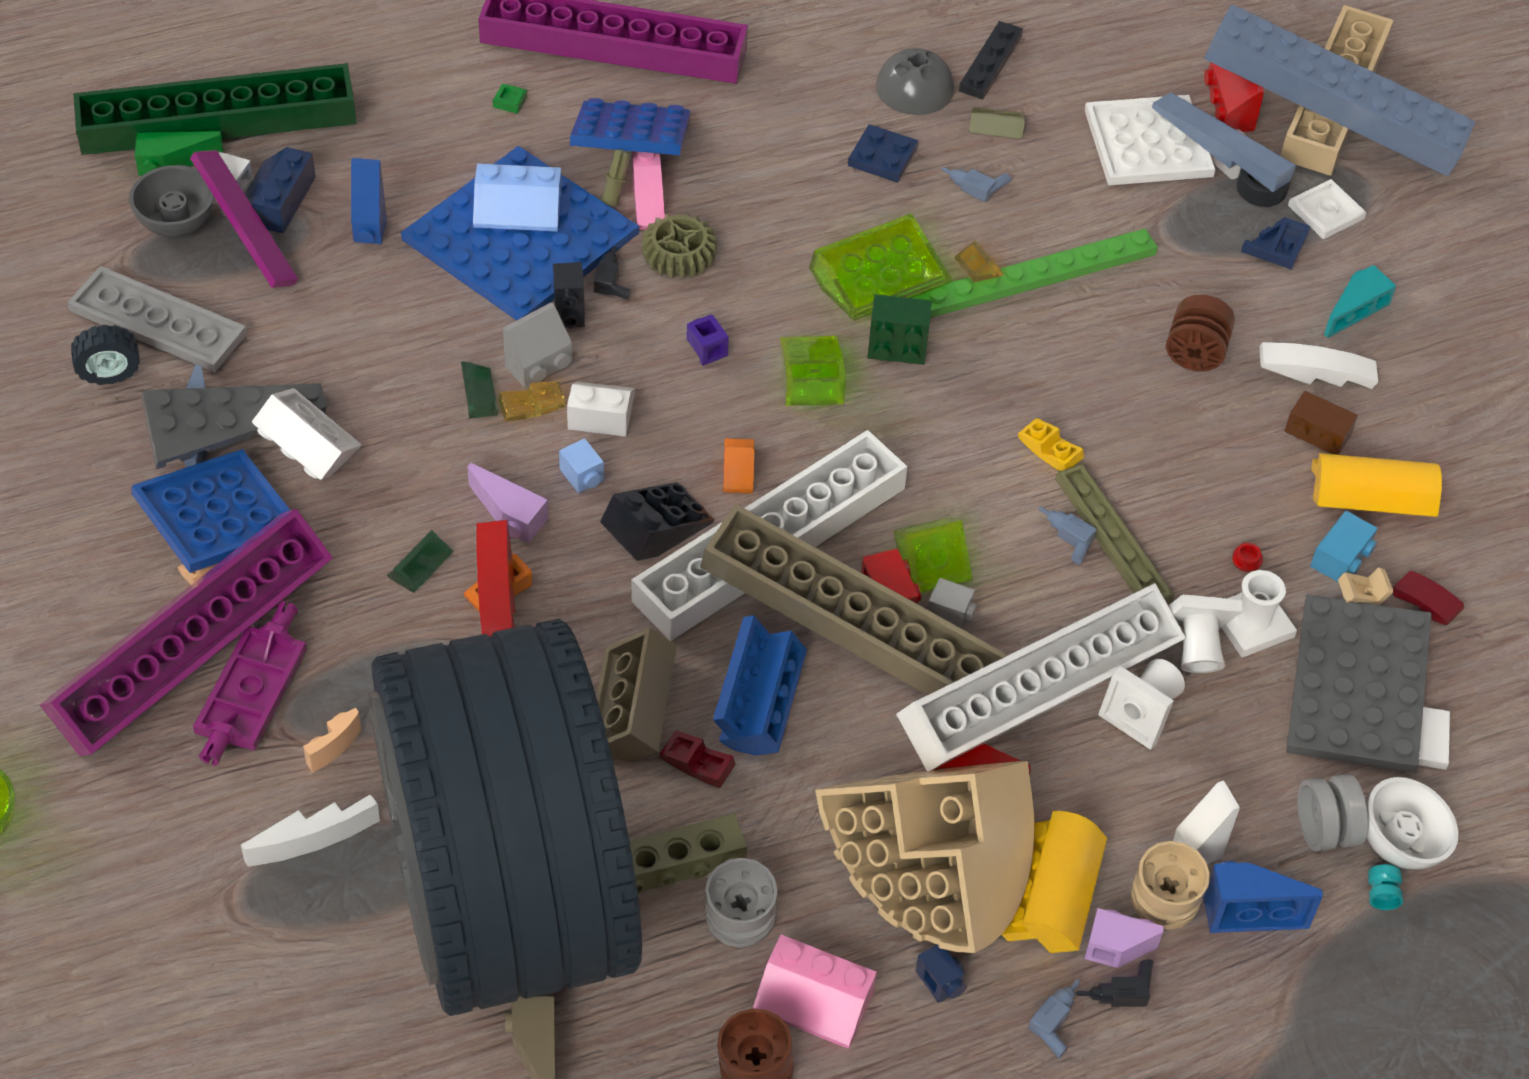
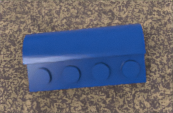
M754 615L743 617L713 721L722 730L719 741L726 747L751 755L779 752L807 648L792 631L770 634Z

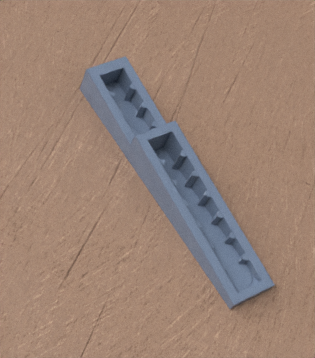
M1170 92L1153 102L1152 108L1229 169L1235 165L1240 166L1272 192L1291 181L1296 168L1295 164Z

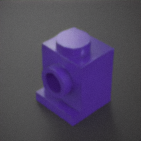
M713 314L687 323L686 339L699 356L702 366L728 356L729 336Z

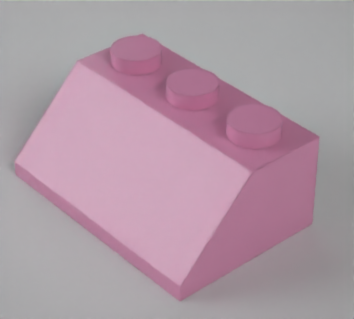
M780 935L767 962L753 1009L768 1010L780 1016L787 1025L849 1049L874 993L877 972Z

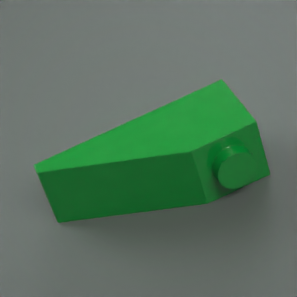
M221 131L137 133L134 157L138 175L142 176L153 169L163 166H194L190 159L194 152L217 150L218 153H224Z

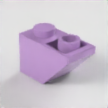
M1097 908L1084 959L1119 968L1156 950L1164 926L1157 925L1148 919L1128 917L1116 910Z

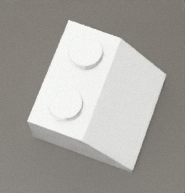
M579 381L573 383L567 404L568 430L626 437L635 388Z

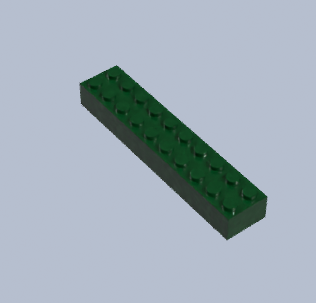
M348 63L73 93L76 134L81 155L135 149L137 133L221 131L222 139L357 124Z

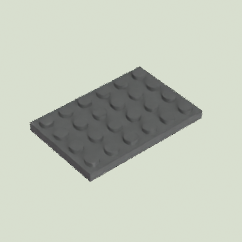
M1306 595L1286 753L1416 773L1419 763L1431 613L1361 602L1346 603V600Z

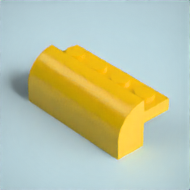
M1319 453L1318 459H1312L1311 471L1316 476L1313 501L1317 506L1438 517L1442 491V473L1439 464Z
M1052 811L1050 820L1034 822V847L1026 889L1012 921L1001 934L1008 942L1037 939L1050 953L1078 951L1080 949L1107 837L1096 824L1081 815L1066 811Z

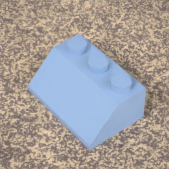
M477 164L474 183L473 227L558 231L562 195L561 168Z

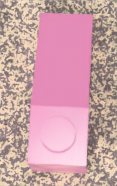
M631 151L636 220L639 230L648 228V224L654 223L656 218L663 219L665 217L660 154Z

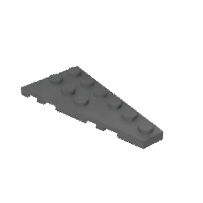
M321 383L143 390L141 399L156 470L166 467L168 462L177 459L184 461L190 459L192 454L204 450L211 452L252 438V434L258 433V427L252 423L253 419L270 396L278 392L294 388L325 414L327 405Z

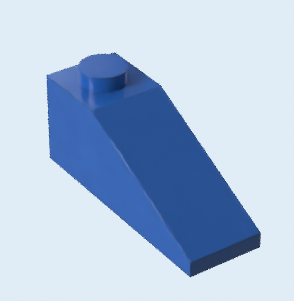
M352 158L351 224L353 240L360 243L382 244L387 215L381 161Z

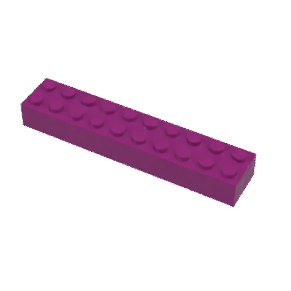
M485 0L478 18L480 43L735 84L738 82L747 51L748 25L594 0Z
M296 508L281 513L43 701L40 707L79 756L93 754L332 560L333 557Z

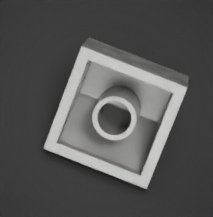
M552 303L503 328L505 367L524 388L542 381L550 374L562 370L573 363L572 342Z

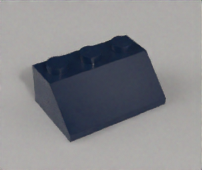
M286 147L264 160L245 195L267 230L284 234L316 178L313 153Z

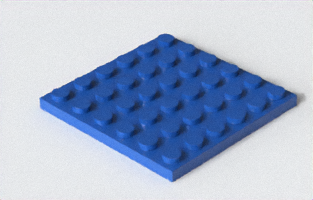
M517 146L494 163L497 165L550 167L520 146ZM561 174L562 195L558 231L473 227L474 178L403 230L401 238L402 241L509 316L519 320L554 301L553 264L582 262L584 277L599 265L602 256L610 252L613 246H615V253L638 235L639 226Z

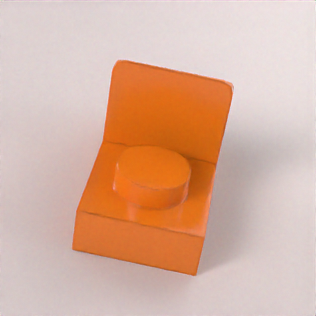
M725 438L723 492L753 493L754 439Z

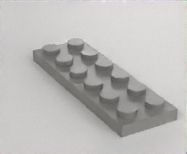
M102 266L93 273L67 302L70 312L101 325H116L120 328H125L128 332L134 334L135 339L213 372L219 369L247 335L245 325Z

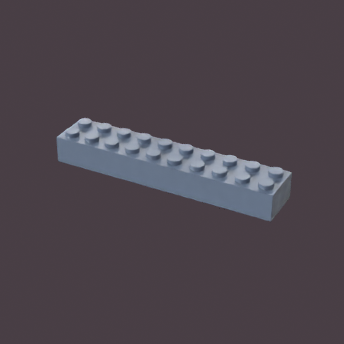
M1233 4L1228 9L1204 56L1205 60L1447 177L1461 157L1476 122Z

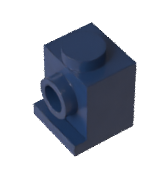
M937 944L918 955L915 971L938 1003L948 997L954 999L966 990L967 986L963 982L964 968L958 958L955 956L951 957L949 950L940 949Z

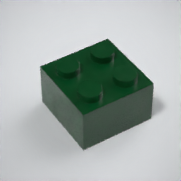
M874 294L867 358L924 365L932 300Z

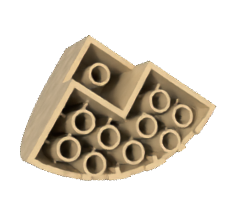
M1028 761L914 772L815 790L825 831L830 830L837 850L833 851L837 860H842L844 865H846L851 874L849 880L863 898L868 897L879 908L877 913L896 928L901 926L913 934L912 938L920 942L926 940L938 944L940 949L966 953H976L985 949L1005 931L1023 898L1032 863L1034 808Z

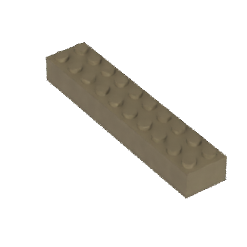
M736 503L704 550L700 568L927 695L1008 656V654Z

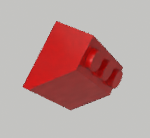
M1210 62L1209 69L1204 72V82L1210 89V102L1215 105L1216 119L1235 130L1239 129L1242 132L1255 131L1264 96L1263 87Z

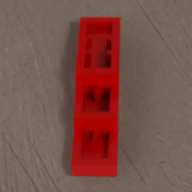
M508 520L476 523L477 582L481 633L492 636V633L495 631L515 627L513 613H516L512 584V582H515Z

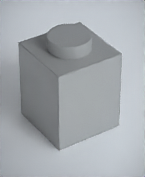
M939 578L929 600L928 610L963 629L966 620L971 622L976 612L977 604L973 603L975 590Z

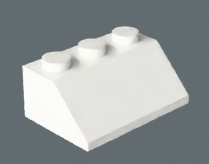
M294 388L272 394L252 421L258 427L257 431L261 436L276 442L281 447L280 450L285 456L300 462L304 466V471L315 479L323 480L332 476L362 446V444Z

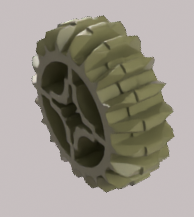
M676 212L675 216L671 217L665 214L663 219L656 218L654 223L648 224V228L642 236L641 250L645 263L649 264L651 270H658L660 276L668 274L670 279L673 276H680L682 280L685 275L693 278L696 272L703 274L705 268L711 267L712 261L716 257L717 240L713 228H709L707 221L701 222L699 216L690 218L689 213L685 216H679Z

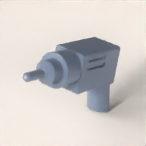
M942 167V171L950 174L954 184L960 186L962 191L984 202L995 191L1011 182V177L1006 173L992 179L974 169L967 172L963 169L951 171Z
M1041 506L1038 507L1039 511L1047 515V520L1051 522V526L1058 530L1057 536L1075 547L1071 559L1074 563L1080 565L1090 544L1095 539L1096 528L1071 513L1067 515L1061 510L1058 512L1055 510L1048 511Z
M1078 979L1070 987L1058 989L1053 995H1050L1030 1019L1028 1027L1029 1030L1045 1041L1059 1059L1065 1054L1068 1047L1059 1038L1056 1031L1068 1018L1070 1007L1074 1003V990L1080 984Z

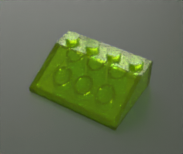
M912 213L815 249L809 266L822 291L853 321L872 314L874 294L913 298L949 284L953 280Z

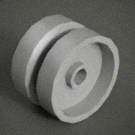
M1335 775L1330 777L1328 782L1323 778L1306 779L1300 783L1297 797L1298 816L1303 836L1311 850L1314 852L1332 850L1336 848L1337 844L1343 848L1364 844L1368 832V813L1361 786L1353 775Z

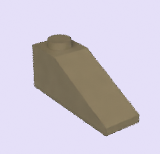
M554 996L532 997L528 999L518 998L517 1001L512 1002V1011H505V1033H512L513 1046L532 1079H556Z

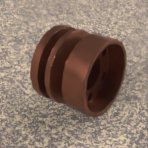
M1205 294L1184 298L1177 306L1165 347L1168 356L1176 364L1192 371H1210L1218 368L1224 362L1236 320L1233 310L1227 303L1217 297Z
M752 1008L737 1012L726 1020L719 1031L717 1042L721 1079L793 1078L792 1036L788 1025L780 1016L768 1010Z

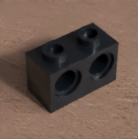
M582 262L553 264L554 306L565 328L585 327Z

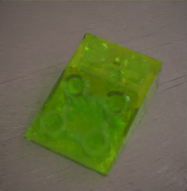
M837 336L780 337L785 406L844 404L846 377L844 359Z

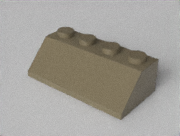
M651 627L606 647L596 698L612 759L636 762L659 751L677 646Z

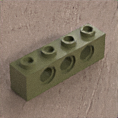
M736 814L629 840L638 894H641L644 890L659 886L669 887L678 881L690 878L700 879L712 873L718 865L727 860L747 858V844ZM705 848H714V849H716V850H715V851H706V850H704V849H705ZM681 856L683 859L675 860L672 857ZM648 864V865H651L652 867H650V868H642V867H640V865Z

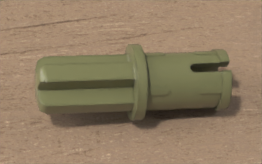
M617 149L615 151L610 172L606 173L607 182L601 200L605 204L619 205L623 184L627 182L625 175L630 160V154L625 150Z

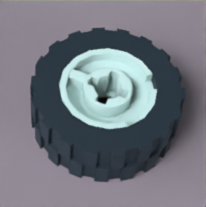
M116 325L90 327V329L84 330L80 335H77L74 338V342L71 343L74 372L79 375L80 379L86 380L88 383L103 385L122 382L126 378L133 376V373L139 368L140 358L137 339H135L133 333L128 332L125 328H120Z

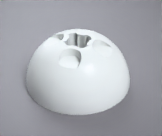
M1394 777L1381 781L1369 794L1366 800L1368 813L1367 840L1374 851L1385 861L1400 868L1419 870L1430 868L1443 862L1454 852L1458 843V826L1455 817L1446 802L1431 788L1412 779Z

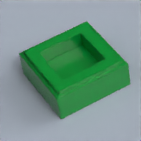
M502 83L492 100L493 108L518 114L527 98V89Z

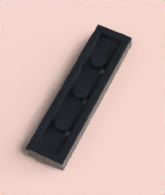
M999 21L960 82L959 92L983 100L1021 39L1023 28Z

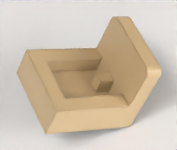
M1377 568L1369 577L1345 572L1337 579L1346 603L1361 602L1380 605L1393 593V588L1383 568Z

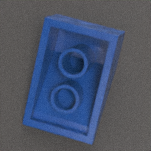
M1224 861L1214 865L1207 891L1203 897L1210 933L1309 929L1323 893L1319 888L1249 862Z

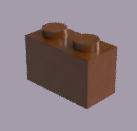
M1304 391L1290 412L1284 432L1331 454L1339 455L1353 432L1358 415Z

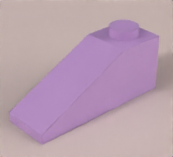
M470 463L467 469L471 489L495 521L508 520L511 537L519 538L529 543L548 520V500Z

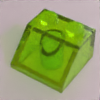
M947 517L893 530L896 547L902 560L906 559L908 561L911 572L910 578L913 584H918L920 592L935 589L939 578L956 584L973 580L962 520Z

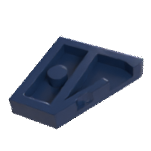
M1284 217L1277 221L1273 227H1267L1262 230L1258 238L1253 241H1244L1241 252L1292 270L1311 226Z

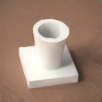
M1257 570L1250 572L1242 581V593L1227 598L1242 600V613L1222 627V630L1242 658L1295 638L1297 629L1279 605L1286 594L1285 584L1279 576L1269 571Z
M1181 595L1168 606L1178 625L1183 628L1186 637L1183 640L1180 668L1190 673H1211L1224 669L1225 663L1221 651L1219 629L1242 613V600Z
M1163 659L1150 661L1140 677L1135 676L1120 666L1113 672L1098 715L1151 750L1158 743L1174 702L1172 699L1181 695L1184 691V678L1176 666Z

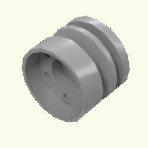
M737 858L727 860L718 865L710 874L705 888V915L707 926L715 938L726 945L738 948L754 946L766 939L774 927L778 893L775 878L769 869L756 860Z

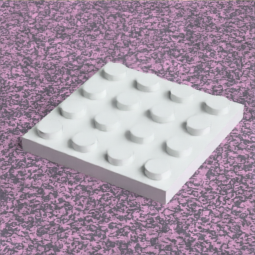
M1178 95V97L1192 104L1189 95ZM1162 97L1086 102L1085 114L1108 186L1214 177L1215 167L1208 151L1152 108L1153 102Z

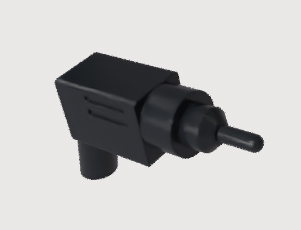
M613 246L610 252L602 256V259L599 261L594 279V293L615 295L629 300L630 289L616 284L619 276V264L614 254L615 246Z
M1150 959L1140 961L1137 977H1112L1110 983H1099L1098 986H1093L1089 991H1077L1076 995L1089 996L1092 1000H1099L1100 1004H1111V1007H1146L1150 998L1149 988L1154 961Z

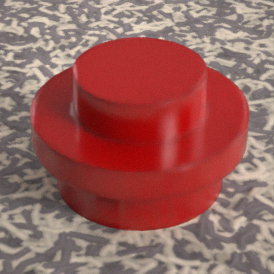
M1243 543L1234 550L1232 562L1242 571L1253 572L1261 567L1263 555L1260 548L1255 544Z

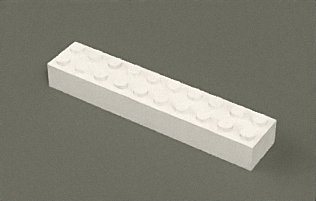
M867 430L751 503L745 509L813 547H817L905 489L908 466ZM722 522L631 579L632 603L669 641L674 640L745 593L700 568L704 550Z
M1154 583L913 702L896 715L924 767L929 772L1111 679L1113 672L1120 666L1128 670L1186 639L1157 585Z

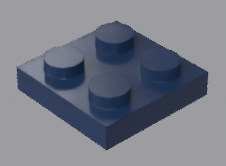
M868 124L848 158V166L898 183L918 148V140Z

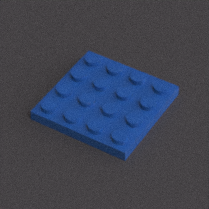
M590 98L588 101H583L570 135V146L680 155L690 121V110L684 109L683 106L670 105L668 108L657 107L654 103L631 105L630 102L624 100L607 103L599 98Z
M243 449L132 485V496L189 573L221 562L281 513L290 510Z

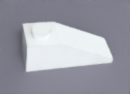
M1224 780L1218 782L1177 827L1173 839L1175 842L1185 843L1196 849L1207 864L1222 859L1240 809Z

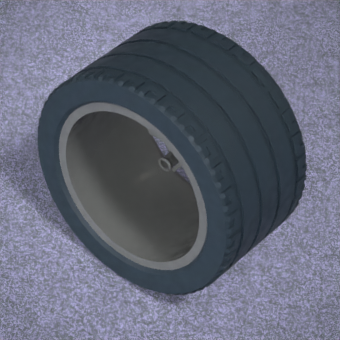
M561 619L536 623L535 627L524 625L495 631L492 633V636L481 634L450 641L449 645L445 646L443 643L408 649L402 655L394 652L376 656L371 663L374 691L368 693L381 775L392 830L399 850L397 852L421 961L428 985L436 986L443 1011L449 1016L471 1012L473 1007L477 1006L480 1009L515 1002L520 996L528 999L561 991L563 986L570 989L604 981L607 976L616 978L635 973L642 960V929L628 830L600 708L582 651L570 626Z

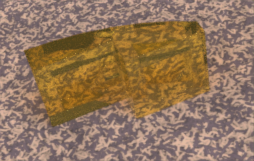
M558 381L530 382L528 391L500 392L498 397L504 421L538 417L565 407L566 404Z

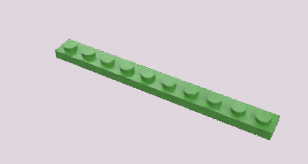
M1144 228L899 297L932 300L930 316L932 318L1154 256L1157 253L1158 247Z

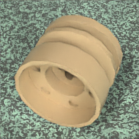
M1175 841L1157 843L1149 848L1139 862L1131 889L1133 908L1140 918L1151 920L1157 925L1164 926L1166 930L1182 928L1191 922L1200 909L1209 885L1210 873L1205 859L1196 849L1185 843Z

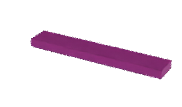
M218 151L194 152L190 159L271 288L295 285L298 280L297 276Z

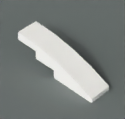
M1262 342L1259 345L1262 368L1309 385L1316 378L1340 387L1347 380L1370 389L1378 383L1376 361L1369 358L1312 345Z
M368 795L341 811L334 802L307 819L298 810L241 844L244 862L250 867L283 861L320 850L347 839L380 821L378 803L371 795Z

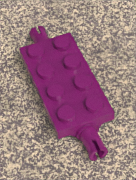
M281 601L271 622H267L265 626L259 629L249 626L244 630L193 725L195 734L209 738L199 754L200 760L204 763L209 764L210 760L213 759L211 765L217 766L228 744L253 751L256 750L307 651L306 642L292 638L288 632L294 617L298 613V608L294 604L289 603L285 609L287 602Z

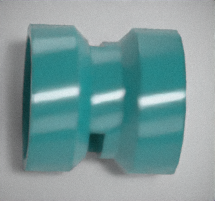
M1387 864L1377 865L1369 869L1368 883L1372 887L1369 891L1370 905L1379 910H1393L1402 906L1403 892L1399 888L1402 883L1401 870L1396 866Z

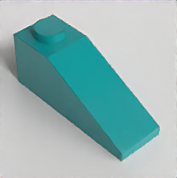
M1375 265L1355 272L1329 316L1324 336L1329 338L1389 306L1396 285Z

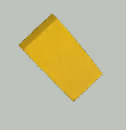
M1039 418L1034 419L1018 433V438L1033 453L1059 471L1074 467L1084 458L1083 448L1060 438L1059 428Z

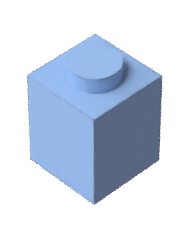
M585 438L559 450L560 471L578 493L588 488H594L604 481V462Z

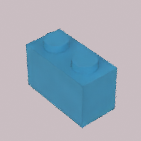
M1345 511L1316 548L1310 567L1336 582L1345 572L1356 575L1363 563L1361 560L1363 556L1370 557L1377 545L1374 537L1378 528Z

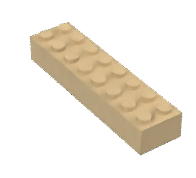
M1344 5L1325 49L1375 73L1386 47L1394 20ZM1299 105L1286 134L1281 157L1295 165L1331 176L1350 129Z

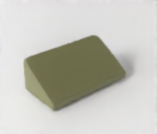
M974 107L972 108L969 130L971 133L1020 139L1023 137L1025 114Z

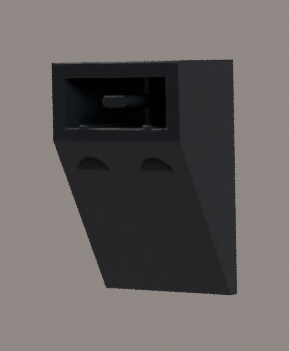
M674 482L613 494L600 523L639 561L660 556L712 524L714 519L705 510L704 506L699 504L687 492L684 486Z

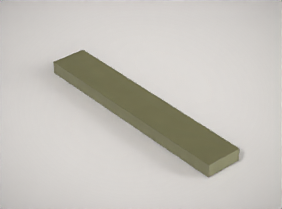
M1080 464L1058 472L1055 480L1084 522L1096 528L1095 538L1132 592L1136 593L1155 583L1166 603L1173 602L1174 594L1085 466Z

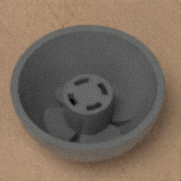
M909 48L895 53L883 64L877 77L876 90L880 99L890 108L905 114L925 115L937 112L948 105L954 94V80L951 70L940 56L926 49Z
M170 165L153 169L142 175L130 190L129 203L137 220L149 231L165 237H181L196 231L207 221L212 212L215 197L197 169L182 165Z

